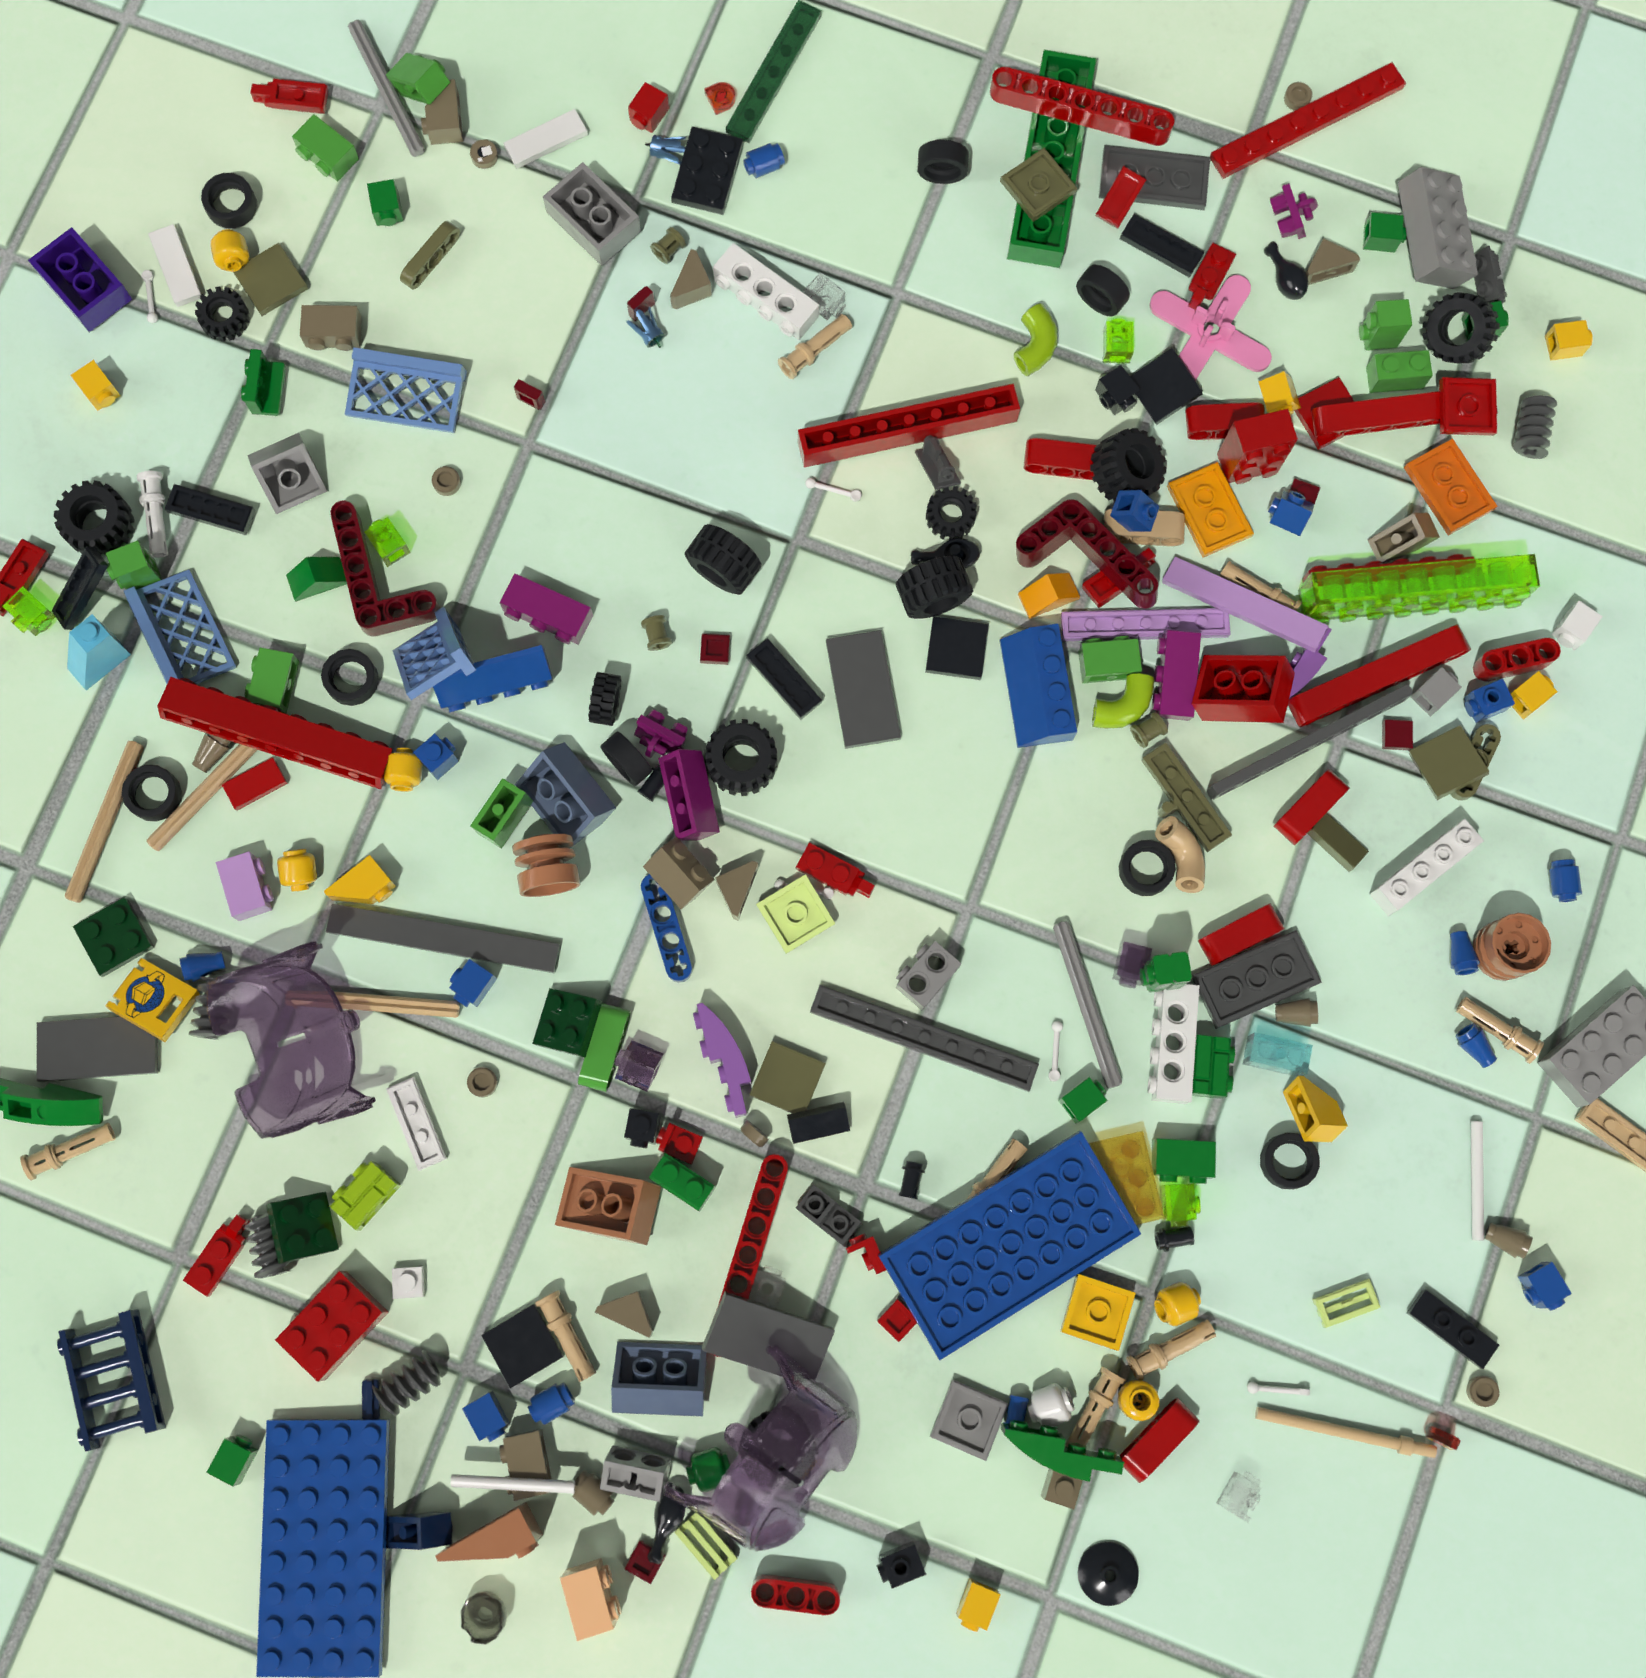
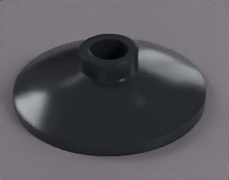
M1114 1542L1094 1544L1084 1552L1078 1564L1077 1574L1081 1589L1089 1599L1100 1605L1114 1606L1123 1603L1133 1594L1137 1587L1139 1571L1136 1560L1120 1544ZM1110 1569L1114 1570V1579L1111 1581L1105 1580V1572Z

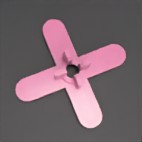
M1233 275L1225 281L1208 310L1201 306L1194 310L1188 307V302L1168 291H1159L1150 300V310L1156 317L1191 336L1181 351L1179 358L1195 381L1214 350L1254 372L1264 371L1271 363L1272 357L1268 348L1235 330L1236 327L1231 324L1251 291L1249 281L1241 275ZM1211 322L1219 327V332L1216 335H1211L1214 328L1211 325L1204 331L1205 323Z

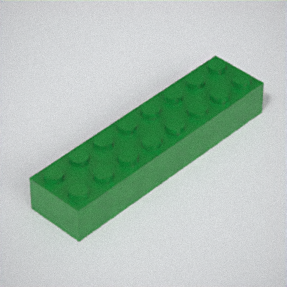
M1043 50L1039 76L1091 90L1096 58ZM1051 98L1054 101H1059L1057 98ZM1077 105L1080 108H1086L1083 105ZM1032 112L1024 161L1045 148L1075 184L1085 126ZM1073 195L1034 222L1016 202L1007 259L1060 268L1065 249Z

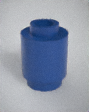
M768 143L746 152V159L743 160L748 175L753 174L755 178H759L780 169V166L785 164V159L778 143L773 145Z
M1573 859L1551 862L1552 869H1549L1552 897L1559 898V902L1576 901L1577 896L1582 894L1579 866L1575 865V860Z
M565 1382L560 1385L555 1383L531 1397V1405L528 1406V1410L536 1423L541 1421L543 1425H546L570 1411V1407L575 1404V1400Z

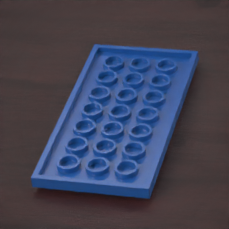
M1078 1131L884 1250L878 1257L935 1355L941 1360L1140 1236L1141 1232L1083 1133Z
M390 1419L267 1420L256 1677H380L382 1675Z

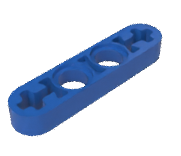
M649 874L642 880L641 891L665 970L672 981L677 983L685 982L692 974V965L671 898L661 887L658 888L660 898L662 899L666 896L667 901H657L650 905L649 902L655 901L652 891H646V888L650 887V881L654 880ZM659 907H666L671 912L670 918L665 922H659L654 917V913ZM668 934H674L679 938V944L674 949H666L663 946V938ZM683 951L684 955H678L681 965H687V968L683 970L684 975L678 976L676 972L671 973V969L675 968L673 957L667 960L666 955H676Z

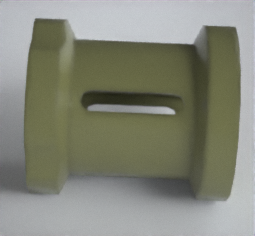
M669 227L666 230L667 234L658 243L654 242L650 245L654 255L664 264L670 261V257L679 248L683 249L686 246L683 236L673 227Z
M663 615L652 616L641 622V626L646 630L649 643L647 647L649 651L662 650L672 644L671 638L667 637L664 626L666 619Z
M1153 712L1146 721L1138 726L1135 724L1131 726L1130 731L1135 741L1145 748L1148 746L1149 741L1160 734L1166 735L1168 728L1161 716Z

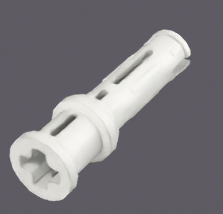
M158 471L140 472L136 476L137 481L140 482L142 493L139 501L144 507L146 514L149 553L154 558L165 557L168 555L162 512L165 496L162 494L160 483L163 476Z

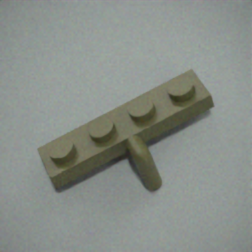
M1164 743L1142 758L1141 761L1170 800V802H1164L1159 808L1158 816L1160 818H1167L1178 811L1206 852H1209L1232 836L1229 829L1167 743Z

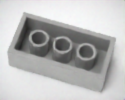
M1426 167L1418 168L1398 182L1415 282L1455 289L1478 275L1471 239L1472 235L1467 218V208L1462 191V182L1459 175Z
M1634 985L1619 990L1537 1062L1576 1107L1590 1105L1646 1055V998Z

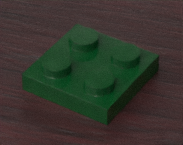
M125 897L73 926L97 973L101 977L110 974L155 948L129 900Z
M549 988L532 1044L585 1058L602 1001L592 997Z
M326 1191L272 1202L266 1205L278 1264L339 1250Z

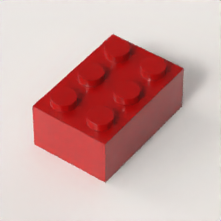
M1284 409L1233 422L1217 453L1222 472L1228 483L1236 482V484H1243L1250 481L1253 477L1262 475L1263 478H1268L1278 473L1298 440L1289 410Z
M1204 655L1192 706L1202 721L1284 723L1295 672L1286 656Z
M339 1271L281 1332L275 1341L317 1382L325 1381L389 1311L347 1271Z

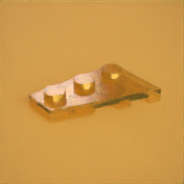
M1143 1131L1089 1143L1135 1224L1164 1219Z

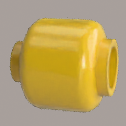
M224 229L211 239L210 247L213 260L220 269L235 272L249 262L247 243L244 236L239 232Z
M397 748L396 752L389 755L384 773V781L390 785L392 790L401 792L412 791L413 787L418 786L421 782L423 763L413 754L414 750L410 748Z
M306 849L284 851L283 856L277 860L280 884L291 886V892L308 890V884L317 880L315 857L313 854L307 853Z
M1178 1282L1158 1292L1154 1308L1162 1322H1167L1171 1326H1179L1198 1316L1201 1298L1196 1289L1191 1288L1184 1282Z
M1132 1380L1121 1387L1117 1402L1125 1416L1136 1421H1145L1156 1414L1160 1399L1156 1389L1151 1384L1141 1380Z

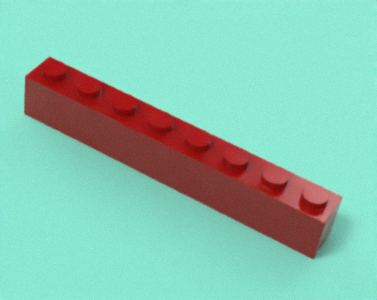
M1013 383L799 429L798 446L803 467L805 468L921 443L930 435L940 439L1014 423L1018 420L1020 405Z
M170 677L157 705L161 719L378 789H382L389 755L393 753V749L381 741L371 742L362 739L353 732L343 733L334 730L332 726L325 723L315 724L297 714L288 715L281 713L270 705L260 706L242 696L232 697L214 687L204 688L187 678L177 679Z

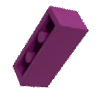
M515 573L499 602L506 617L517 622L522 619L530 623L529 626L538 632L544 633L545 630L555 634L554 637L565 644L573 642L579 645L593 617L591 607Z
M1167 630L1163 637L1158 638L1157 654H1161L1160 665H1156L1154 681L1159 682L1158 693L1153 694L1152 710H1156V713L1161 718L1190 721L1194 718L1195 709L1192 706V700L1198 677L1201 633Z
M678 749L658 758L675 837L679 840L699 841L719 833L720 830L702 750Z

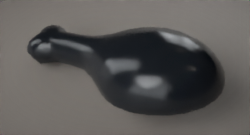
M1271 242L1264 248V253L1272 259L1275 265L1276 284L1279 291L1288 299H1301L1308 289V277L1305 270L1298 264L1286 261L1279 253L1277 243Z
M956 538L948 540L933 551L922 552L917 549L911 551V563L918 565L938 557L957 556L961 558L966 569L978 561L980 550L974 542Z
M679 1486L668 1487L664 1491L660 1502H657L655 1505L654 1521L656 1532L652 1549L647 1554L648 1561L655 1564L662 1562L667 1538L679 1527L685 1515L686 1495Z

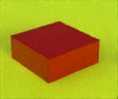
M898 1299L877 1320L897 1342H900L917 1324L912 1313Z

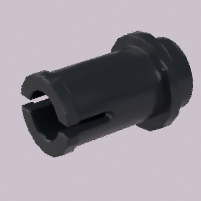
M659 764L655 768H651L652 773L637 791L651 802L654 801V798L664 785Z
M906 1161L905 1166H902V1169L905 1170L899 1196L918 1199L921 1175L925 1173V1170H923L924 1164Z
M1190 1226L1167 1231L1161 1228L1159 1232L1154 1234L1157 1249L1168 1252L1170 1248L1194 1245V1234Z

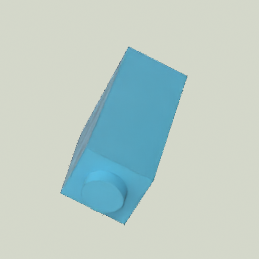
M93 614L69 632L67 669L86 691L131 655L116 636Z

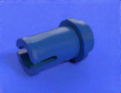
M1010 1395L1007 1419L1003 1423L1010 1424V1420L1024 1422L1029 1399Z

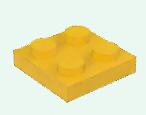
M1077 1274L1060 1332L1119 1351L1136 1293Z

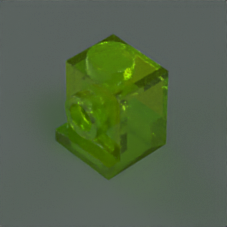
M1120 318L1106 321L1103 329L1102 363L1130 364L1134 353V321H1126Z

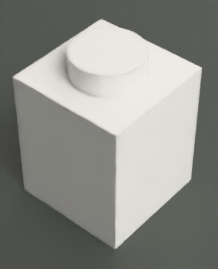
M1579 600L1568 610L1551 635L1556 637L1558 642L1564 647L1576 650L1585 643L1603 616Z

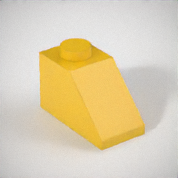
M369 855L323 892L333 901L374 904L377 901L381 903L389 898L393 893L392 889L396 885Z
M1298 1075L1283 1091L1304 1141L1332 1142L1348 1127L1337 1101L1304 1076Z

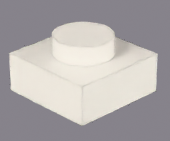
M424 1267L392 1269L393 1299L425 1297Z

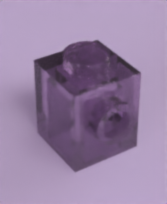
M1124 941L1119 947L1112 979L1119 980V985L1127 988H1136V985L1141 986L1140 969L1150 960L1152 948Z
M631 1040L627 1049H621L617 1055L614 1064L618 1066L615 1079L648 1092L657 1076L664 1053Z

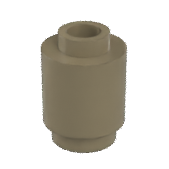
M584 1470L575 1480V1493L572 1497L593 1516L598 1512L604 1515L615 1501L611 1498L614 1492L601 1490V1479L593 1472L589 1474Z

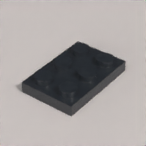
M691 127L672 192L671 202L724 215L744 144L743 138Z

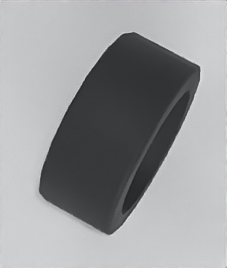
M939 139L924 143L918 152L917 172L921 178L936 184H951L961 181L968 173L969 151L961 143L952 140Z
M235 173L215 175L206 182L202 189L201 201L208 217L222 228L236 229L242 227L252 220L256 213L257 200L250 184L240 175ZM228 189L242 191L245 200L237 210L222 213L215 209L214 201L221 192Z
M1094 264L1089 266L1076 284L1077 292L1082 300L1093 310L1105 316L1112 317L1117 315L1130 297L1129 289L1125 282L1112 270L1102 265Z
M344 649L335 652L326 660L321 672L324 688L334 700L343 705L354 706L362 704L370 699L377 690L379 681L377 669L369 657L359 650ZM357 662L366 670V682L362 688L355 692L345 693L340 691L334 684V673L344 663Z
M615 732L601 744L600 748L608 760L633 786H637L652 773V769L646 759L620 732Z
M144 765L128 774L123 783L121 795L124 805L131 813L145 821L157 822L168 818L181 803L182 790L179 781L168 770L158 765ZM150 777H158L164 780L168 786L166 800L155 809L141 807L135 797L140 783Z
M1141 840L1132 844L1122 855L1119 863V877L1123 885L1132 893L1140 896H1153L1162 892L1173 880L1176 871L1175 859L1171 851L1162 843L1154 840ZM1141 852H1151L1161 859L1164 872L1158 882L1145 885L1139 883L1133 877L1130 864L1135 855Z
M1284 1133L1271 1138L1264 1145L1260 1154V1167L1265 1178L1272 1185L1281 1189H1298L1308 1185L1316 1177L1320 1168V1156L1316 1146L1312 1142L1304 1141L1301 1134ZM1294 1144L1304 1151L1307 1158V1166L1299 1177L1294 1179L1280 1176L1275 1170L1273 1155L1281 1145Z

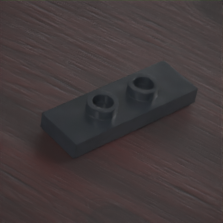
M1133 214L1120 236V240L1189 278L1204 255V252L1136 214Z
M177 484L173 485L165 506L167 513L242 535L247 534L255 513V509L252 506Z
M86 546L51 610L64 630L74 629L108 567V564L95 547Z
M768 638L746 655V659L800 720L822 703V699Z
M1426 1289L1420 1292L1407 1311L1409 1316L1480 1369H1484L1499 1347L1497 1342Z

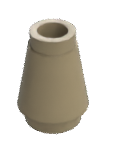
M205 733L192 765L207 773L230 749L228 745L231 741Z
M1310 998L1275 1005L1276 1022L1311 1027V1024H1318L1317 1001H1310Z
M1491 1222L1484 1239L1489 1240L1512 1257L1516 1258L1518 1256L1524 1259L1529 1251L1533 1237L1527 1235V1231Z

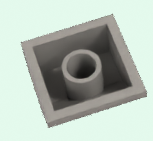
M299 432L248 455L251 468L276 514L327 492Z

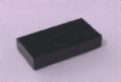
M844 1102L787 1115L793 1144L850 1131Z

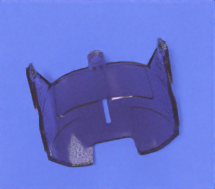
M316 941L297 946L262 960V964L244 967L216 977V980L207 983V1013L213 1034L221 1036L242 1031L246 1034L259 1071V1077L255 1081L236 1089L234 1094L244 1118L261 1139L293 1133L315 1122L323 1124L356 1115L373 1107L372 1104L376 1102L375 1097L366 1096L351 1087L356 1068L355 1049L351 1032L360 1028V1020L353 1009L343 1011L335 992L326 980L310 969L317 952L323 948L322 944H317ZM302 1033L305 1034V1039L282 1047L277 1045L278 1041Z
M768 1345L766 1353L777 1361L789 1393L776 1405L754 1433L740 1423H731L726 1427L724 1439L739 1454L724 1474L712 1497L683 1494L675 1489L676 1485L673 1482H667L663 1486V1489L666 1490L665 1496L697 1515L706 1517L712 1521L714 1526L745 1549L747 1547L749 1550H755L756 1552L779 1547L793 1539L803 1529L805 1519L799 1515L801 1509L829 1471L844 1472L854 1455L857 1444V1418L855 1412L849 1408L850 1405L826 1385L816 1382L808 1376L809 1372L777 1345H774V1347ZM779 1467H784L804 1481L802 1486H799L778 1471Z

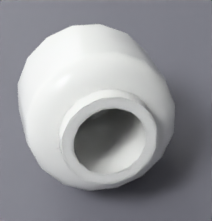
M1051 1384L1034 1391L1031 1395L1032 1404L1028 1405V1411L1034 1423L1039 1421L1041 1425L1052 1427L1068 1422L1071 1419L1072 1411L1075 1410L1070 1392L1066 1387L1062 1388L1058 1384Z

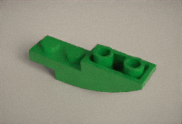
M0 1078V1110L3 1111V1119L49 1126H85L101 1124L103 1122V1097L101 1095L52 1083L47 1084L44 1088H39Z
M1010 1420V1424H1001L1003 1434L1019 1450L1039 1464L1055 1472L1089 1482L1092 1470L1122 1475L1124 1462L1116 1455L1117 1452L1114 1450L1098 1448V1452L1086 1450L1085 1445L1078 1443H1068V1447H1066V1439L1062 1433H1058L1059 1429L1048 1425H1041L1040 1429L1029 1428L1028 1423L1019 1420Z

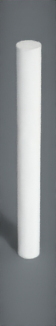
M1471 1121L1472 1240L1484 1241L1483 1122Z
M452 1474L450 1483L451 1487L575 1493V1481Z

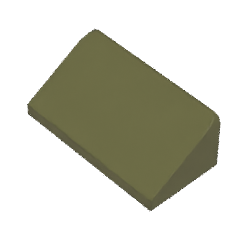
M1327 813L1307 833L1348 872L1353 870L1369 852Z

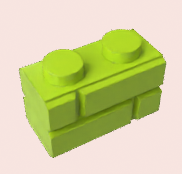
M370 1161L369 1164L363 1162L352 1174L355 1179L348 1187L342 1185L332 1196L334 1202L330 1206L331 1209L357 1231H361L401 1186L399 1182L374 1161Z

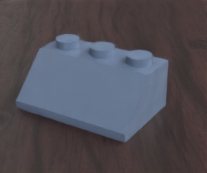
M565 742L543 750L515 784L516 787L526 792L533 800L531 806L553 834L571 835L574 845L602 825L616 809L612 801Z
M617 1342L611 1386L612 1413L703 1417L707 1352L703 1351L702 1345Z

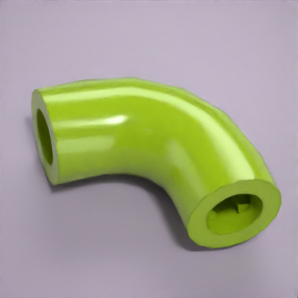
M1042 303L1031 307L1022 316L1021 321L1029 331L1031 339L1026 346L1014 352V360L1017 367L1027 377L1042 368L1052 358L1057 346V327L1051 314Z
M1138 673L1129 674L1126 676L1124 695L1120 699L1115 701L1096 699L1093 709L1092 727L1105 729L1123 728L1139 720L1149 708L1154 690V677Z

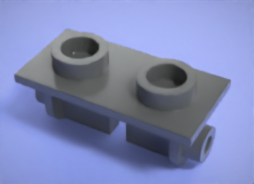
M1486 246L1475 254L1478 275L1474 277L1477 294L1485 298L1486 302L1501 301L1503 304L1506 301L1507 292L1504 288L1503 279H1497L1501 275L1498 261L1499 256L1491 250L1490 246Z
M930 435L924 439L923 449L915 450V454L934 489L960 485L961 481L955 472V468L951 465L942 447L939 445L938 438Z

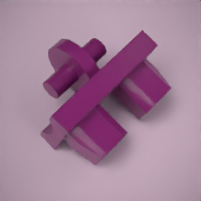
M1289 183L1283 185V192L1270 198L1274 215L1288 210L1290 212V217L1277 221L1282 238L1297 234L1298 239L1306 237V233L1300 216L1304 215L1306 221L1312 220L1314 218L1312 212L1318 207V203L1314 198L1308 199L1306 193H1301L1298 196L1300 202L1296 204Z
M654 709L646 716L640 715L634 736L640 738L639 743L647 747L645 756L652 758L655 752L664 756L666 753L669 754L678 749H684L688 728L680 723H674L669 730L662 726L665 720L663 714Z

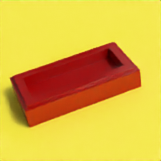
M1123 166L1095 216L1118 229L1146 179Z
M272 757L221 785L233 808L238 811L288 783L276 760Z

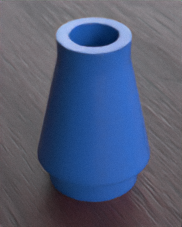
M1457 931L1451 933V969H1454L1455 975L1476 973L1479 970L1478 965L1480 961L1468 937V932Z
M222 951L217 953H192L180 958L181 970L185 981L192 979L194 982L201 979L200 977H205L226 968Z
M1472 1023L1456 1034L1457 1044L1474 1058L1482 1068L1490 1066L1497 1060L1482 1027H1477L1475 1023Z

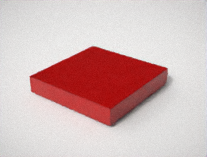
M1340 377L1298 398L1301 408L1294 411L1318 450L1344 437L1316 439L1311 410L1316 407L1354 402Z
M1442 377L1439 380L1440 434L1487 436L1497 434L1496 379Z

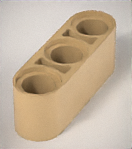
M1112 509L1105 511L1104 526L1122 544L1179 546L1184 543L1185 515L1183 513L1158 511L1150 532H1129L1110 516Z

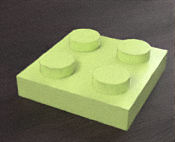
M806 874L756 904L786 954L835 925L834 920Z

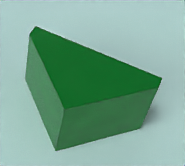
M306 557L286 574L295 602L347 584L340 557Z

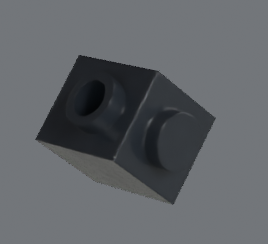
M1122 365L1100 378L1095 389L1103 407L1107 410L1110 409L1114 416L1122 410L1124 413L1131 410L1137 404L1136 400L1140 393L1139 387Z
M630 1108L624 1134L626 1140H631L630 1146L647 1149L648 1144L655 1145L661 1115L659 1113Z
M913 1541L879 1555L882 1562L876 1565L883 1583L889 1581L892 1589L926 1575Z

